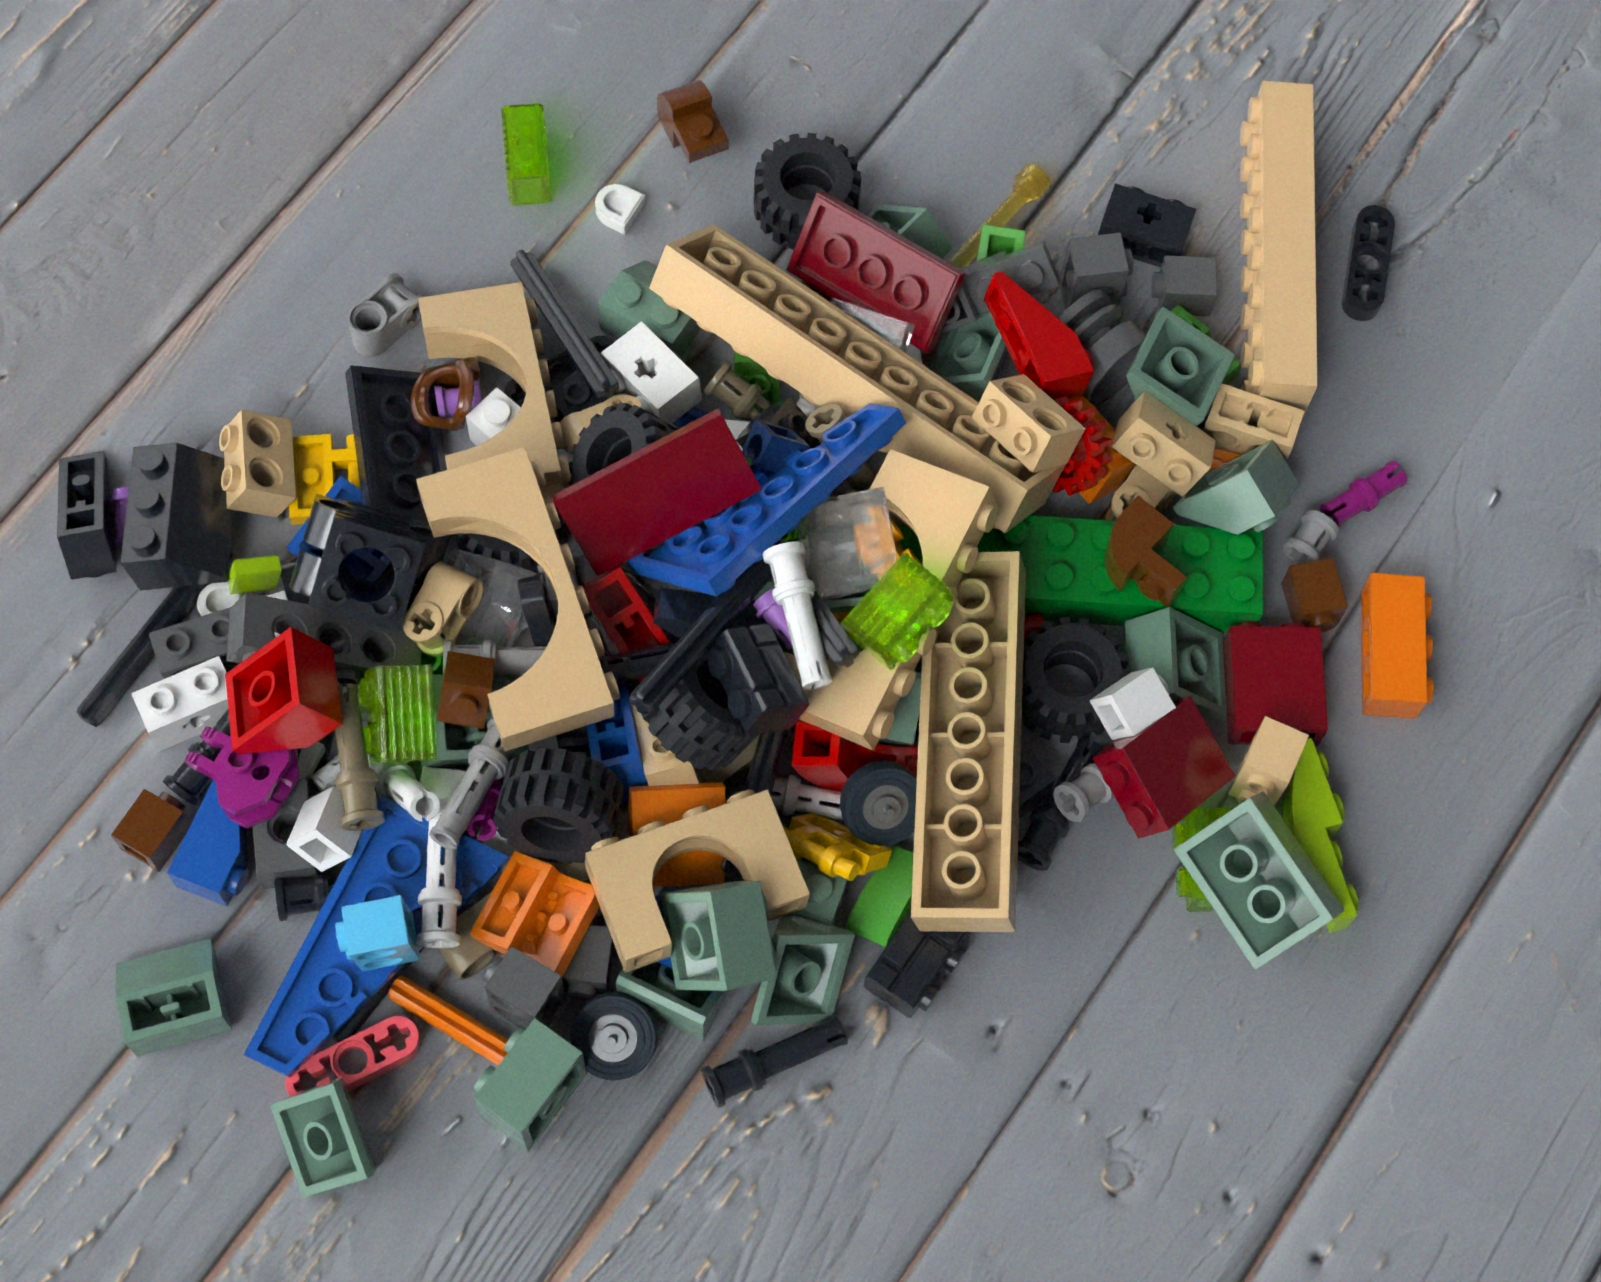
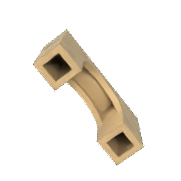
M768 789L756 794L753 790L739 792L731 796L727 800V804L710 809L707 805L693 808L683 814V819L667 825L663 821L647 824L637 831L638 835L619 841L618 837L601 840L591 847L592 851L585 853V868L625 973L671 957L672 941L655 900L652 885L661 867L671 858L681 853L693 850L717 853L735 865L744 881H760L762 892L767 900V922L807 907L810 893Z

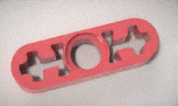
M392 1016L313 1055L292 1077H286L285 1085L289 1096L305 1091L297 1092V1089L303 1085L301 1079L303 1075L310 1073L313 1079H317L328 1074L323 1064L329 1061L336 1077L344 1078L348 1092L409 1062L417 1055L421 1046V1038L417 1027L406 1017ZM396 1029L402 1035L411 1034L405 1039L407 1047L403 1050L398 1051L394 1045L380 1050L385 1060L377 1063L371 1046L367 1043L375 1039L379 1048L391 1041L389 1033ZM350 1050H361L367 1055L365 1069L355 1075L344 1073L340 1068V1061L343 1055ZM330 1077L317 1082L316 1087L330 1082Z

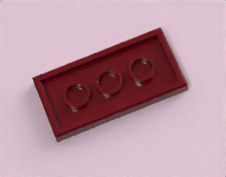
M825 191L817 192L786 268V271L925 353L933 351L966 275V272Z
M718 408L554 494L552 499L596 576H599L762 489Z

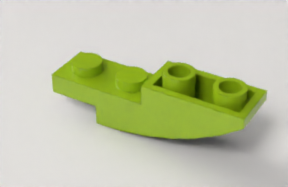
M1309 738L1285 789L1283 820L1345 909L1344 912L1326 924L1329 933L1349 927L1357 917L1356 911L1359 909V902L1355 889L1351 884L1346 885L1341 871L1343 866L1341 850L1336 841H1330V838L1334 837L1343 824L1342 820L1345 817L1344 807L1337 793L1332 794L1327 780L1329 768L1324 754L1321 751L1317 752L1313 739Z

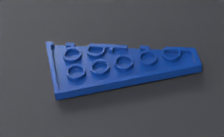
M869 403L824 432L822 436L824 443L804 452L796 450L783 458L787 466L771 477L767 478L763 472L755 476L760 484L761 491L665 540L663 546L646 557L641 553L627 560L634 574L716 597L726 592L735 584L736 579L746 569L763 559L762 554L765 550L772 547L785 534L795 530L804 516L815 506L827 501L831 496V492L847 477L856 474L862 468V463L878 449L885 447L892 441L893 435L906 424L900 409Z
M381 796L377 805L378 810L384 813L385 822L377 827L363 830L352 856L345 863L243 1054L286 1077H292L406 964L362 971L353 960H348L346 952L340 951L336 936L335 924L343 921L341 907L401 895L413 913L416 935L422 932L423 906L418 903V895L422 889L426 888L429 821H426L423 816L422 821L416 820L398 803L384 796ZM463 834L457 845L455 889L459 890L462 896V904L457 907V913L507 865L510 859L509 856ZM441 846V853H440V864H441V865H443V853H444V847H442V846ZM439 879V887H442V880ZM438 912V927L440 928L441 913Z

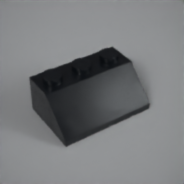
M177 442L133 447L120 563L140 591L228 582L234 510L227 509L226 491L221 486V477L225 468L224 458Z

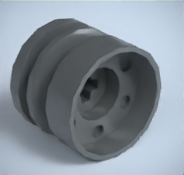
M1102 289L1093 290L1085 294L1058 317L1060 321L1077 334L1083 348L1088 350L1092 356L1094 372L1083 396L1094 406L1109 400L1128 383L1126 374L1147 335L1133 320L1120 324L1124 312L1117 304L1111 305V299Z

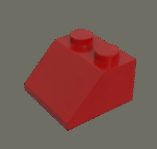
M293 627L288 628L225 674L232 751L238 754L309 748L343 724L333 648Z

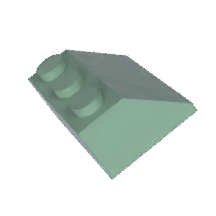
M1264 791L1248 798L1173 849L1255 970L1345 911Z

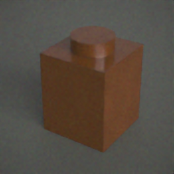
M1330 558L1289 566L1281 585L1292 622L1303 623L1307 627L1321 628V633L1335 628L1348 605L1334 559Z
M448 651L436 721L484 729L489 704L487 694L491 693L495 659Z
M144 788L111 836L121 850L160 872L185 837L191 824L183 812L186 807L182 802L166 792H162L158 797Z

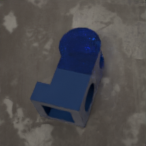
M755 419L743 446L742 453L745 457L752 459L750 468L755 476L763 472L769 478L787 466L783 458L796 450L804 452L810 448V445L792 429Z

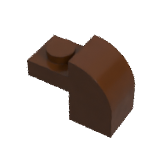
M696 80L658 94V117L673 148L681 146L689 163L729 149V140L712 107V96L701 80Z
M1139 496L1120 514L1113 525L1104 555L1106 572L1118 590L1122 591L1133 579L1137 583L1139 590L1146 597L1153 601L1159 600L1166 607H1169L1180 595L1187 578L1157 554L1167 543L1174 523Z

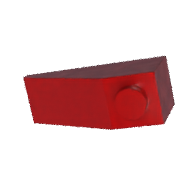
M1002 271L994 273L984 300L1019 374L1026 375L1053 400L1061 396L1072 398L1083 395L1094 372V364L1091 354L1083 348L1077 334Z
M619 565L599 576H595L582 585L589 607L620 653L670 644L661 628L653 623L654 617ZM644 678L638 679L639 682L641 683Z

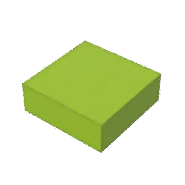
M272 555L234 560L228 577L230 595L276 590L282 571L279 556Z

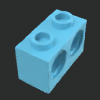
M401 895L341 907L343 921L335 924L339 949L341 952H346L347 959L353 960L362 971L420 960L413 913Z

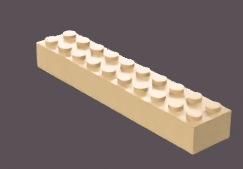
M715 224L666 244L649 289L661 296L667 305L680 309L696 320L703 330L716 334L728 342L735 352L751 358L764 367L770 376L792 386L808 402L819 406L826 404L839 405L845 413V419L869 403L899 408L906 424L893 435L892 441L885 447L878 449L879 451L888 454L891 449L989 486L998 505V517L993 528L1000 529L1004 533L1008 532L1046 503L1065 465L1032 473L971 418L979 402Z

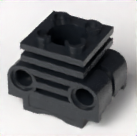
M316 494L303 540L308 544H301L289 588L300 595L309 597L307 606L399 632L401 625H403L404 615L423 586L427 573L436 563L443 562L450 535L434 538L431 528L428 527L429 523L385 512L342 497L337 500ZM359 548H375L383 552L392 561L394 571L385 579L379 581H363L355 577L348 570L344 557L351 551ZM415 619V624L419 626L420 622Z

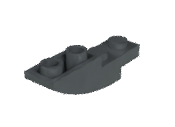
M1045 241L1007 254L1005 250L960 268L966 272V275L940 334L975 322L978 315L989 311L984 296L992 276L996 272L1002 271L1031 296L1059 286L1061 280ZM889 331L890 336H896L895 334Z

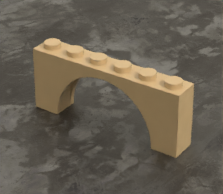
M522 282L418 298L428 359L475 357L477 361L489 364L507 373L526 393L521 409L501 432L475 447L445 455L447 470L525 446L530 462L539 460L543 470L546 487L540 488L544 503L553 501L552 496L563 490L562 483L570 482L571 478L567 455H557V450L564 449L560 422L551 423L550 421L551 417H557L553 390L544 391L543 387L551 385L547 360H538L537 355L544 354L540 328L531 329V325L538 324L534 298L525 299Z
M524 446L416 479L420 498L434 538L450 534L472 533L487 535L509 542L527 553L539 564L549 578L558 601L557 621L553 635L541 657L520 678L497 691L487 694L504 751L614 717L613 701L620 699L619 690L612 671L603 673L598 657L605 656L602 640L597 628L588 630L584 614L590 613L588 600L582 585L574 588L569 572L576 570L568 544L559 545L554 530L560 529L561 525L553 501L544 503L540 488L546 487V481L539 460L530 462Z
M891 449L874 479L870 491L879 508L900 518L912 529L919 539L923 557V573L918 595L912 608L900 625L877 644L859 652V655L853 660L854 664L852 666L845 667L843 665L836 667L830 659H826L833 681L829 685L814 689L813 684H811L812 688L810 690H803L809 701V706L799 718L873 751L879 739H884L889 734L894 723L893 711L900 698L906 697L911 691L916 676L914 670L921 656H926L931 651L936 640L937 632L935 628L942 615L948 614L953 608L957 598L956 587L963 573H969L973 568L978 555L977 545L984 532L988 533L992 530L998 517V505L989 486ZM785 652L784 654L801 685L802 682L795 655Z

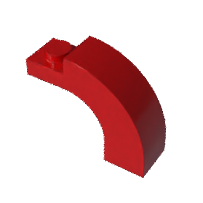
M805 721L796 722L792 767L804 779L821 788L842 791L847 779L858 768L870 762L881 760L899 763L908 768L917 778L918 747H896L877 744L873 751Z

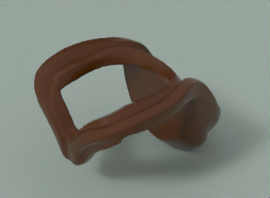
M468 357L423 370L411 394L412 414L417 422L424 426L453 431L464 428L465 416L472 411L474 397L473 381L481 377V369L478 367V361L475 357ZM432 384L446 389L459 387L458 403L453 418L446 419L431 416L428 392Z

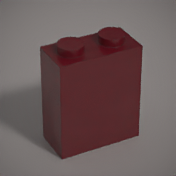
M1251 621L1230 626L1223 640L1228 744L1250 745L1263 719L1267 716L1308 734V739L1312 738L1314 745L1319 746L1328 731L1321 628L1307 627L1299 622L1286 623L1280 627H1262L1260 623Z
M1191 696L1174 701L1175 709L1135 736L1115 740L1093 757L1103 780L1112 791L1125 814L1127 822L1133 828L1138 839L1170 830L1236 776Z

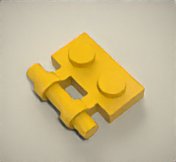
M331 434L292 437L296 498L289 505V518L292 525H301L306 522L310 516L316 494L325 496L334 485L335 469L348 470V481L361 490L354 434L346 437L347 448L334 449Z
M812 813L792 817L789 829L783 826L796 860L803 857L817 864L820 872L832 878L838 875L848 881H853L857 875H866L868 872L885 868L892 853L891 849L885 846L868 844L852 834L849 828L827 817Z

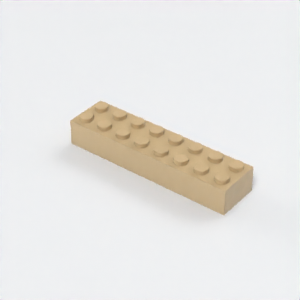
M1262 81L1257 97L1250 98L1248 121L1242 122L1240 131V146H1247V157L1243 156L1240 167V181L1247 182V193L1242 194L1240 204V217L1247 219V229H1243L1240 241V254L1247 255V266H1243L1240 278V291L1247 292V304H1243L1240 316L1241 330H1247V342H1243L1240 355L1241 368H1247V380H1243L1241 390L1304 410V417L1318 387L1313 84Z
M1020 551L978 552L973 568L969 573H963L956 587L957 598L953 608L948 614L942 615L935 628L937 632L936 640L931 651L926 656L922 655L911 918L919 931L1015 932L1026 570Z

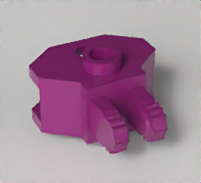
M206 726L200 737L209 746L221 750L215 761H212L200 753L190 751L184 762L194 770L214 780L217 785L218 803L232 822L248 829L276 817L300 778L297 749L238 754L232 751L231 736ZM279 783L278 790L272 794L276 784Z

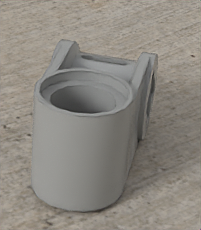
M392 273L386 276L372 292L355 304L349 311L348 322L355 350L364 356L370 357L378 356L385 352L405 332L420 323L422 319L418 298L425 296H417L407 288L399 274ZM370 326L377 327L376 329L371 331L362 330Z

